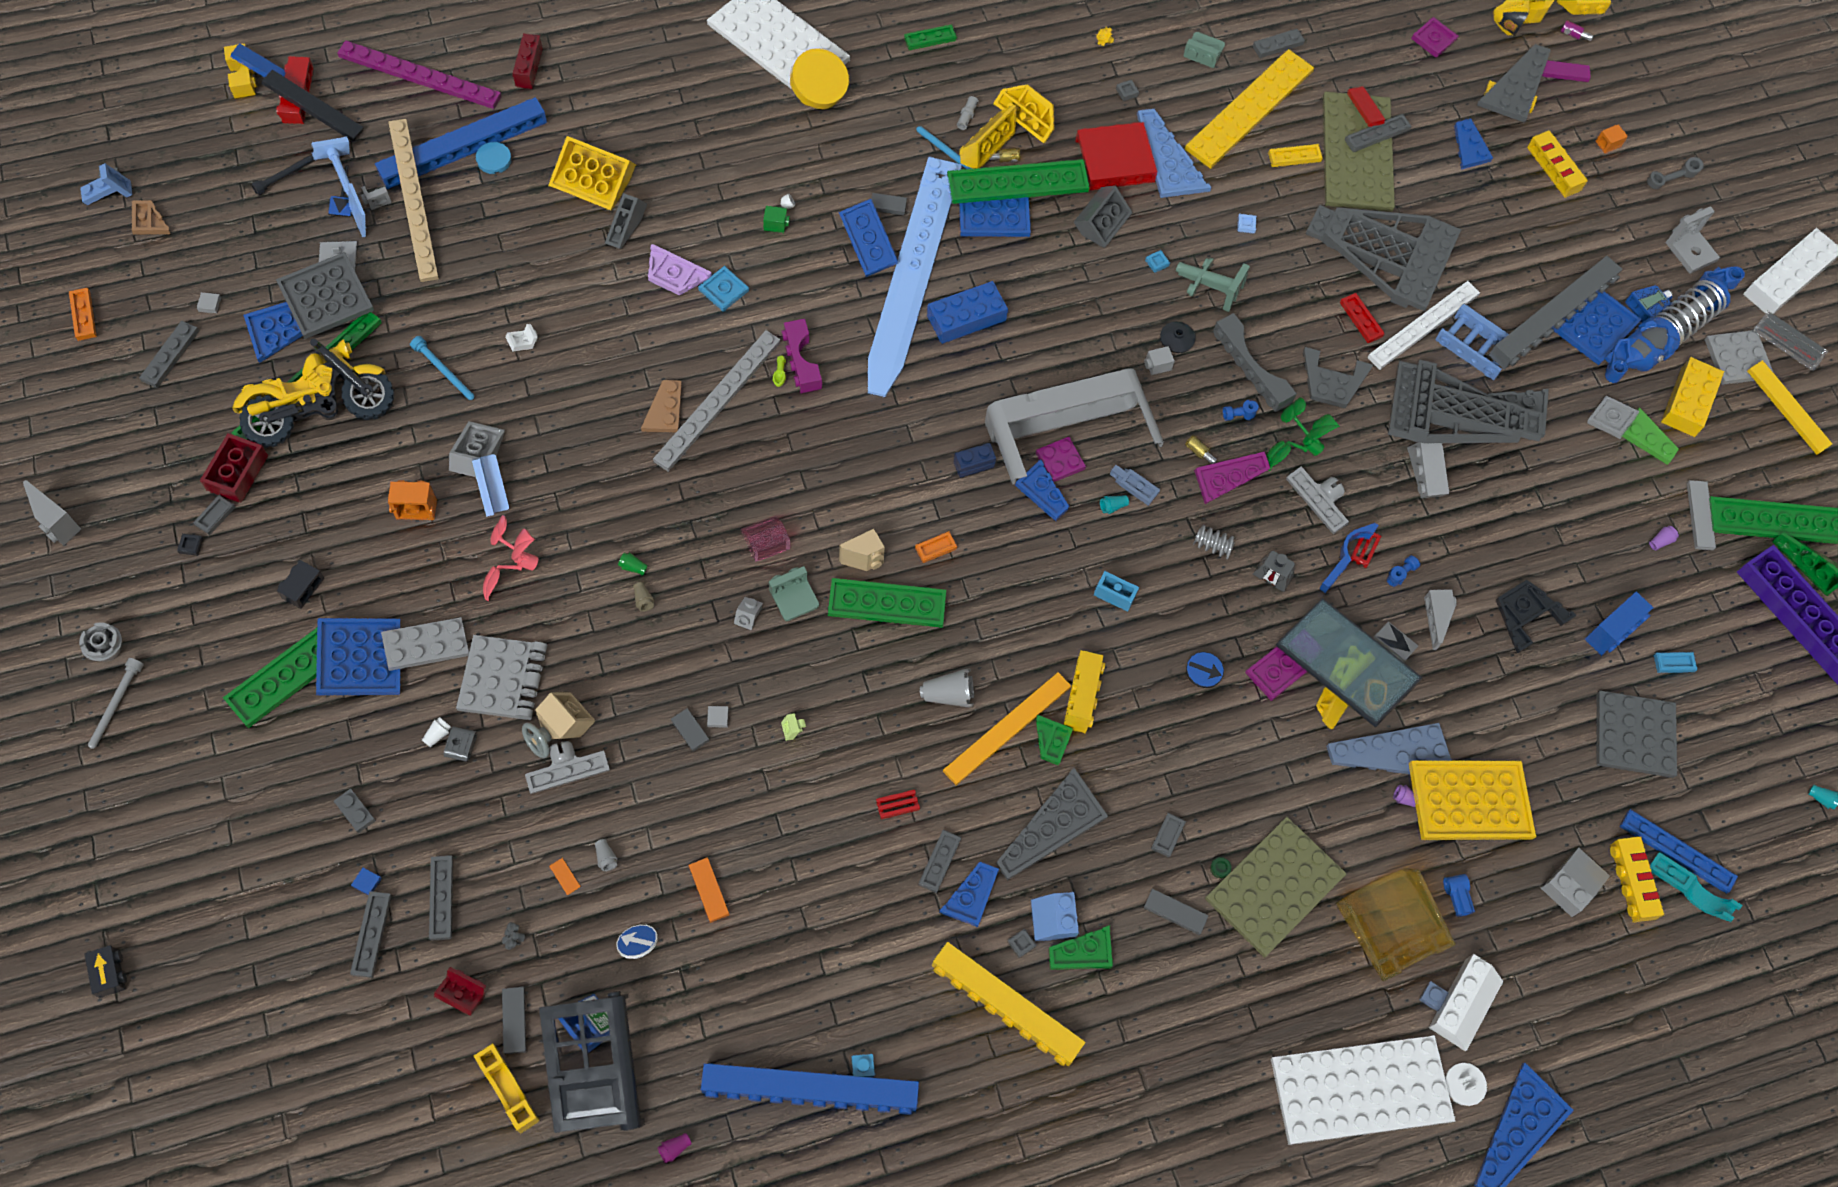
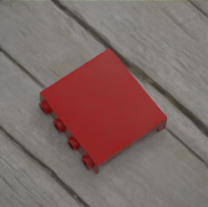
M1144 122L1077 130L1075 142H1079L1088 176L1089 190L1108 186L1121 187L1155 182L1157 168Z

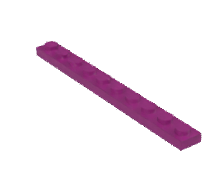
M346 40L337 52L339 58L491 109H495L502 97L501 92Z

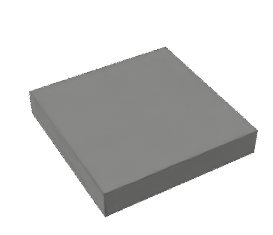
M1606 396L1589 417L1587 423L1621 439L1639 415V411Z

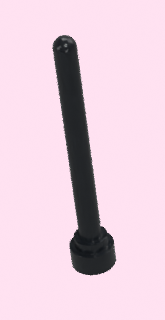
M311 154L264 181L256 180L252 182L253 190L258 196L262 195L268 186L315 161L313 155Z

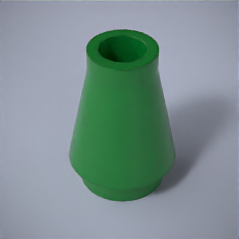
M624 552L618 563V566L622 567L621 570L641 575L645 574L648 567L647 564L630 552Z

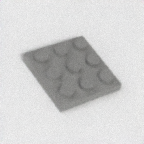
M1757 330L1710 335L1704 339L1715 368L1725 371L1721 380L1722 385L1755 381L1747 371L1762 360L1773 372Z

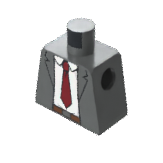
M1270 551L1261 559L1253 575L1284 592L1293 578L1295 563L1284 554Z

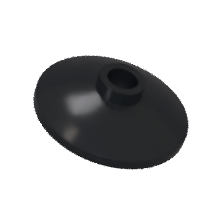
M1178 321L1166 324L1160 333L1162 345L1164 347L1169 346L1170 351L1174 353L1189 351L1194 346L1196 339L1193 329L1189 325Z

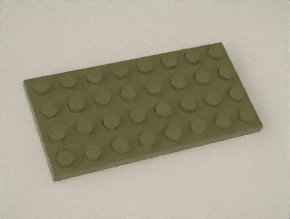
M1324 92L1325 206L1393 212L1395 202L1392 137L1353 153L1345 141L1346 136L1366 129L1369 126L1348 94ZM1370 96L1386 120L1391 119L1390 98Z

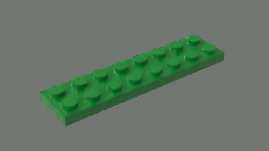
M1083 159L947 171L952 204L1089 192V183Z
M1712 496L1709 498L1714 533L1777 538L1784 532L1800 541L1838 544V508Z

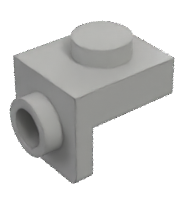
M744 597L737 608L734 624L752 630L754 621L761 611L763 603Z

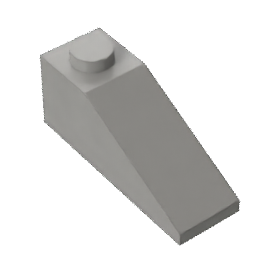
M1430 590L1424 597L1433 650H1437L1443 643L1456 607V597L1453 596L1452 590Z

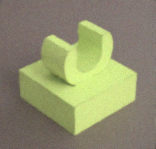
M788 714L781 722L786 741L793 740L799 732L803 731L802 728L806 727L804 719L796 720L795 714Z

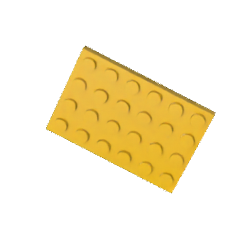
M1411 761L1408 763L1421 840H1515L1536 838L1522 761Z

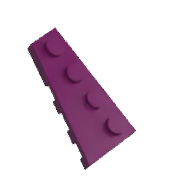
M1264 451L1198 467L1194 472L1204 503L1207 504L1267 472L1270 466Z

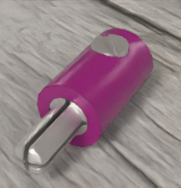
M1567 20L1561 30L1562 33L1578 40L1580 37L1589 41L1593 38V35L1584 32L1585 28Z

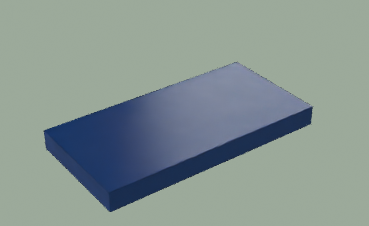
M871 199L839 212L866 277L898 264L896 255Z

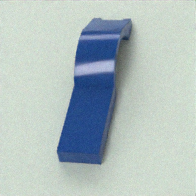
M1376 523L1352 531L1346 537L1340 549L1341 561L1322 583L1321 591L1326 593L1352 560L1348 554V543L1357 538L1369 540L1379 525Z

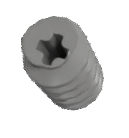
M1202 525L1193 545L1198 542L1199 549L1205 545V551L1212 548V554L1219 550V556L1222 557L1226 553V559L1228 560L1235 544L1234 536L1227 540L1226 533L1220 537L1219 530L1212 534L1213 529L1211 527L1205 531V525Z

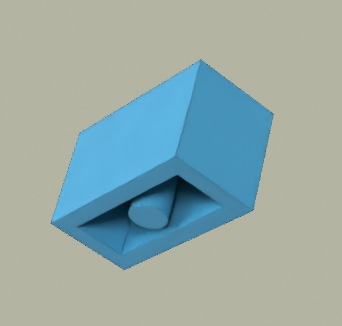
M1104 571L1094 596L1128 612L1139 587Z

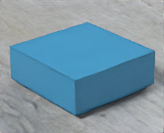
M1161 250L1146 256L1145 259L1154 273L1170 265V262Z

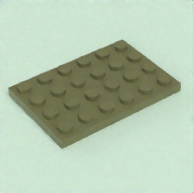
M1286 817L1205 900L1265 958L1347 873Z

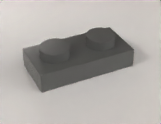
M349 789L334 800V803L358 833L376 821L352 789Z

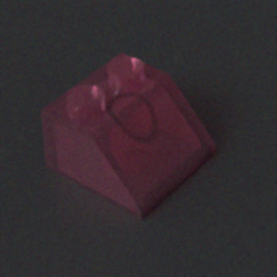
M777 516L741 529L755 562L790 549V538L783 523Z

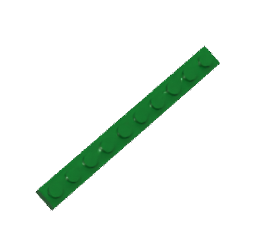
M372 312L358 317L329 343L326 348L328 350L334 348L344 339L345 343L350 344L352 351L382 323L381 319ZM303 368L298 373H296L287 383H292L299 380L303 376ZM253 416L252 423L260 421L259 418ZM240 425L231 432L235 436L248 440L242 432ZM262 425L253 428L260 433Z

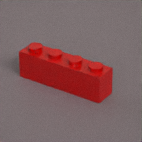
M289 56L288 62L285 64V78L310 93L314 71L310 57ZM279 95L280 104L277 105V115L280 116L282 123L304 124L306 112Z

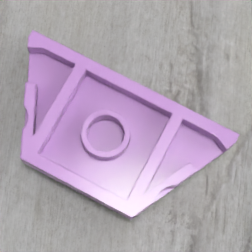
M654 244L651 245L648 280L680 296L712 276V272Z

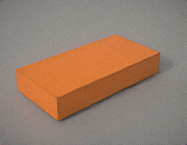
M948 531L915 545V549L921 561L926 563L957 550V545Z

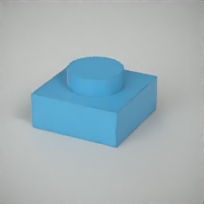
M873 1054L852 1056L853 1076L875 1077Z

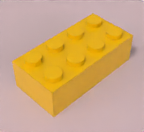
M1690 357L1680 370L1661 423L1695 437L1705 426L1725 371Z

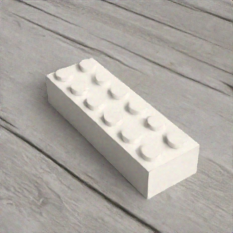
M1816 228L1755 280L1743 295L1767 315L1769 313L1774 314L1834 262L1838 257V245Z

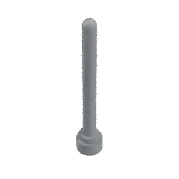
M128 658L125 664L126 673L88 743L89 748H96L134 674L137 675L144 666L142 662Z

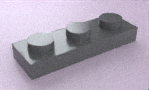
M1293 29L1255 41L1253 48L1258 57L1263 58L1302 46L1305 40L1298 29Z

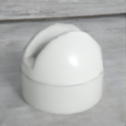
M790 194L781 198V206L783 208L791 209L795 207V202Z

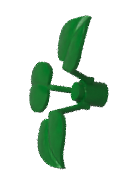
M1301 397L1297 398L1294 403H1291L1284 409L1281 414V420L1287 423L1294 418L1295 422L1306 434V437L1303 439L1304 446L1290 441L1276 443L1266 456L1270 466L1269 471L1290 453L1291 446L1302 449L1304 452L1308 450L1314 456L1319 455L1324 450V444L1317 438L1340 427L1330 414H1326L1313 424L1309 433L1297 418L1305 410L1306 402Z

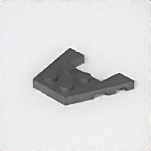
M1305 347L1303 350L1310 399L1346 408L1370 372L1373 364L1357 360L1352 376L1318 367L1320 351Z

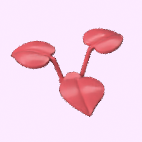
M504 515L501 516L499 522L494 527L490 542L492 545H496L500 541L513 549L511 558L517 565H498L497 567L493 566L489 570L483 584V594L487 601H489V596L498 582L501 569H518L521 571L523 567L533 571L538 563L537 556L524 552L535 540L527 529H522L516 538L514 546L503 539L502 535L507 526V519Z

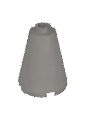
M965 668L923 682V686H920L921 698H924L927 702L968 708L973 707L974 703H970V698H974L973 678L968 676V672H971V669Z

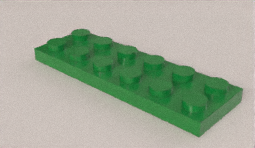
M832 578L828 616L943 628L946 590Z
M317 628L223 697L247 728H250L316 678Z

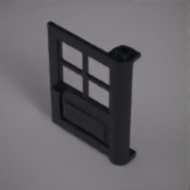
M621 991L609 992L608 997L603 999L539 1007L554 1133L620 1125V1130L626 1131L645 1125L644 1118L640 1117L626 1007V999L629 998L628 994L621 995ZM607 1012L610 1036L586 1039L583 1015ZM578 1016L581 1039L557 1042L555 1019ZM611 1040L613 1064L590 1067L587 1043ZM582 1044L584 1068L561 1071L558 1047Z

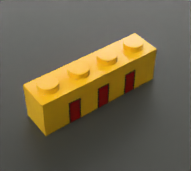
M1550 130L1534 136L1527 148L1564 198L1582 191L1588 180Z
M1641 837L1616 840L1610 844V853L1616 863V874L1621 880L1622 894L1626 898L1628 904L1627 911L1633 923L1656 920L1662 917L1664 912Z

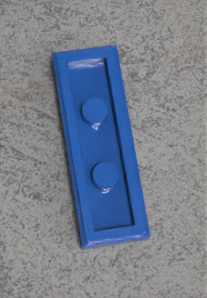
M240 43L231 53V58L263 77L272 69L285 77L284 69Z

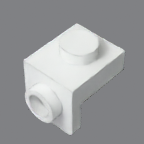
M527 324L524 331L508 332L506 339L512 351L533 349L537 340V333L531 324Z

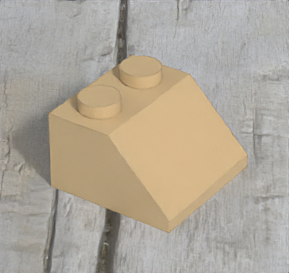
M872 529L840 544L839 561L843 565L864 571L875 570L884 563L885 547L875 530Z

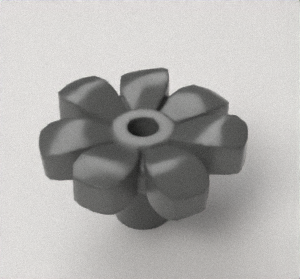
M513 922L507 924L504 933L506 936L502 938V944H505V948L509 950L516 946V941L523 942L525 939L524 934L518 933L519 925Z

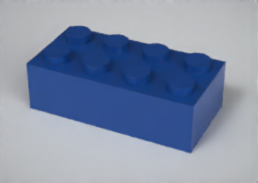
M991 281L929 303L927 317L941 344L1006 321L1008 308L994 282Z

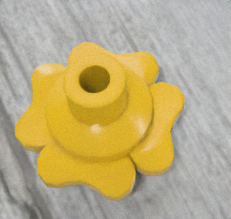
M1105 27L1099 30V33L1096 35L1098 45L1104 46L1106 43L1111 44L1114 38L1111 37V28Z

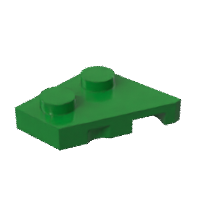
M1037 715L1036 726L1040 759L1059 766L1073 728Z

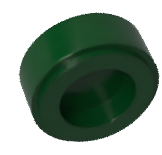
M1224 857L1214 859L1210 865L1212 875L1219 879L1227 877L1232 869L1231 863Z

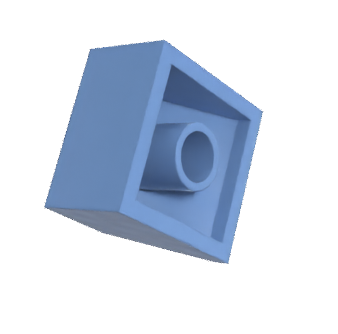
M1074 892L1053 893L1031 900L1035 941L1075 939L1079 931Z

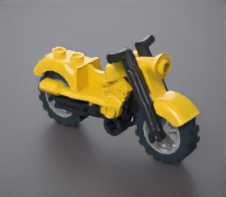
M311 339L310 344L314 347L316 353H312L307 357L302 371L303 376L299 380L286 383L281 382L280 378H277L276 380H265L257 385H246L236 397L233 411L240 414V427L249 441L260 444L264 448H268V446L276 447L278 446L277 444L284 443L285 439L291 436V431L294 428L293 422L313 415H321L325 420H333L337 417L338 408L335 402V386L339 378L344 380L341 391L345 407L355 417L364 418V420L377 419L379 416H384L386 411L390 410L394 401L392 384L385 375V369L379 366L362 364L352 367L343 358L350 359L349 354H352L350 344L345 343L344 339L336 347L329 350L316 339ZM368 382L376 383V385L372 388ZM379 387L382 390V394L373 393ZM375 397L381 398L378 404H375L373 400ZM363 398V402L361 405H359L355 400ZM369 401H370V402L372 403V405H373V406H370V407H365V404H366V403L369 404ZM330 406L331 410L327 411L326 407ZM253 416L259 418L260 421L252 423ZM262 425L260 433L253 428ZM280 427L276 432L273 430L274 428ZM269 428L272 434L264 435L265 429Z

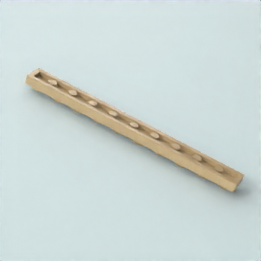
M407 120L388 121L420 282L437 280L439 278Z

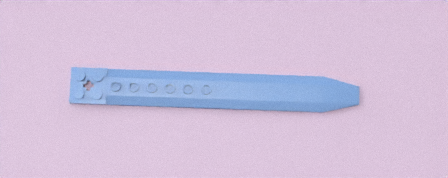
M928 157L898 257V264L895 267L868 357V393L886 397L903 370L952 202L947 171L961 170L962 164ZM938 174H943L944 176L939 178Z

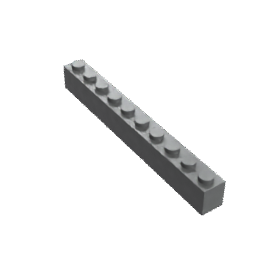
M1608 256L1604 257L1497 343L1489 356L1504 370L1510 365L1513 367L1520 360L1519 357H1525L1532 350V347L1536 348L1539 346L1544 337L1547 339L1552 335L1555 328L1557 330L1560 329L1566 319L1571 320L1577 310L1582 311L1587 306V302H1593L1598 297L1599 292L1601 294L1604 293L1610 283L1612 285L1619 280V274L1623 269Z

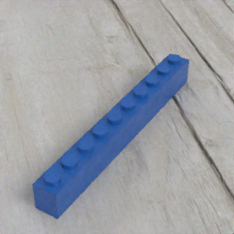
M535 97L472 124L448 132L445 135L431 139L428 142L414 146L412 149L418 176L476 153L484 144L489 142L500 143L546 124L547 120L543 108ZM395 155L375 163L378 174L386 189L401 184Z
M704 1064L701 1092L705 1093V1097L709 1098L727 1095V1099L739 1100L740 1096L748 1097L749 1101L760 1102L761 1098L770 1099L771 1103H783V1100H789L793 1105H804V1102H812L813 1106L826 1107V1104H835L834 1108L847 1109L848 1105L856 1106V1110L868 1111L869 1107L877 1108L878 1112L888 1113L890 1109L899 1110L900 1114H912V1111L917 1109L919 1082Z

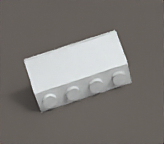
M1475 954L1465 959L1448 991L1449 994L1429 1026L1431 1030L1464 1051H1467L1503 983V980L1493 966Z

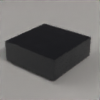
M182 533L177 552L179 554L198 556L203 537Z

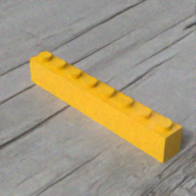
M949 942L945 944L934 959L932 967H934L933 971L936 974L949 978L951 980L950 983L959 990L961 988L968 992L967 996L970 999L983 1003L985 1005L984 1008L993 1015L998 1014L1003 1018L1002 1022L1011 1028L1013 1026L1017 1028L1023 1038L1026 1040L1032 1039L1037 1043L1036 1046L1041 1051L1054 1055V1060L1060 1065L1064 1066L1066 1064L1070 1066L1085 1044V1041Z

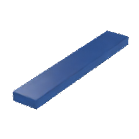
M1630 809L1626 813L1619 826L1633 836L1641 837L1644 843L1727 894L1731 891L1738 877L1737 875Z

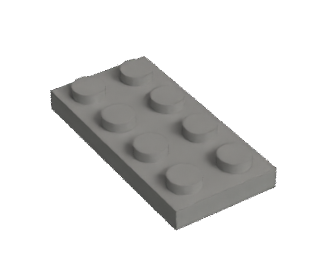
M462 618L381 632L389 671L469 656Z

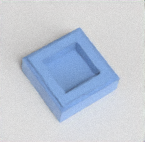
M1239 214L1237 232L1255 233L1256 216Z

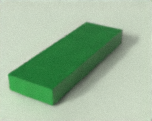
M952 24L904 34L909 51L954 42L957 38Z

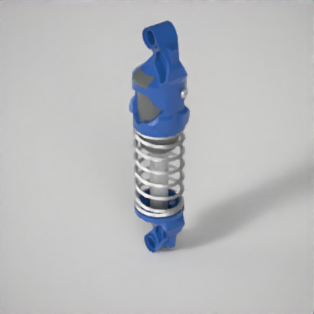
M1735 266L1724 269L1718 267L1714 271H1706L1692 288L1679 296L1678 300H1674L1670 306L1664 308L1663 312H1659L1653 318L1646 319L1628 338L1620 339L1612 352L1605 357V360L1608 362L1605 372L1606 379L1611 383H1617L1627 372L1628 368L1641 372L1649 371L1659 362L1672 356L1682 342L1689 339L1697 330L1701 329L1712 318L1729 306L1730 294L1728 289L1736 288L1744 278L1745 273L1743 269ZM1687 297L1692 298L1694 301L1689 304ZM1680 303L1686 305L1683 310L1680 308ZM1672 309L1677 310L1679 313L1674 314ZM1698 316L1702 317L1703 321L1699 322ZM1690 322L1695 323L1696 326H1695V327H1691V323H1690Z

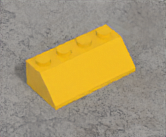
M1015 105L998 112L984 127H981L975 136L971 137L966 145L961 147L959 152L961 164L972 169L981 168L1015 134Z

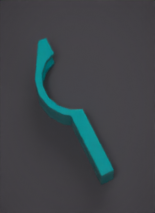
M1660 852L1650 865L1651 872L1684 893L1685 897L1694 906L1709 915L1732 922L1735 918L1732 916L1733 912L1736 909L1740 910L1743 906L1733 899H1723L1708 892L1701 886L1696 875Z

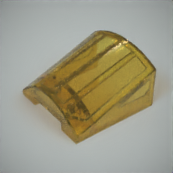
M1403 868L1363 886L1335 903L1382 981L1402 973L1401 970L1434 953L1439 954L1456 945L1419 869Z

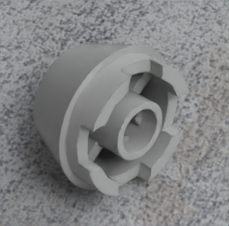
M95 623V626L89 628L86 632H82L79 643L83 655L88 659L106 662L113 660L119 655L122 648V638L116 627L107 623Z

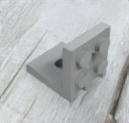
M1711 206L1704 210L1701 208L1690 216L1685 215L1681 218L1680 224L1672 230L1673 233L1665 242L1689 274L1717 262L1720 258L1700 233V230L1715 212ZM1691 250L1696 251L1698 255H1694Z

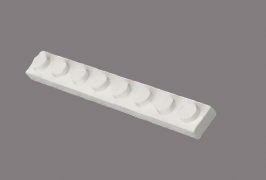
M1465 282L1370 353L1368 359L1381 370L1458 312L1463 303L1467 305L1478 297L1480 292L1470 282Z

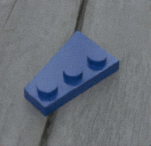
M1040 459L1026 472L1027 477L1016 481L1015 486L1052 519L1057 521L1068 511L1069 505L1059 488H1056L1050 473H1047L1044 463Z
M979 862L939 913L978 927L999 869Z

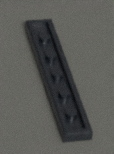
M273 69L263 78L262 84L349 140L354 142L362 133L364 127Z

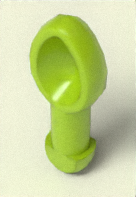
M782 355L777 358V370L773 374V382L777 387L782 386L786 381V373L784 372L786 358Z

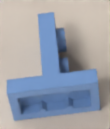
M106 163L99 166L101 178L80 188L82 202L86 205L115 191L126 198L132 195L131 181Z

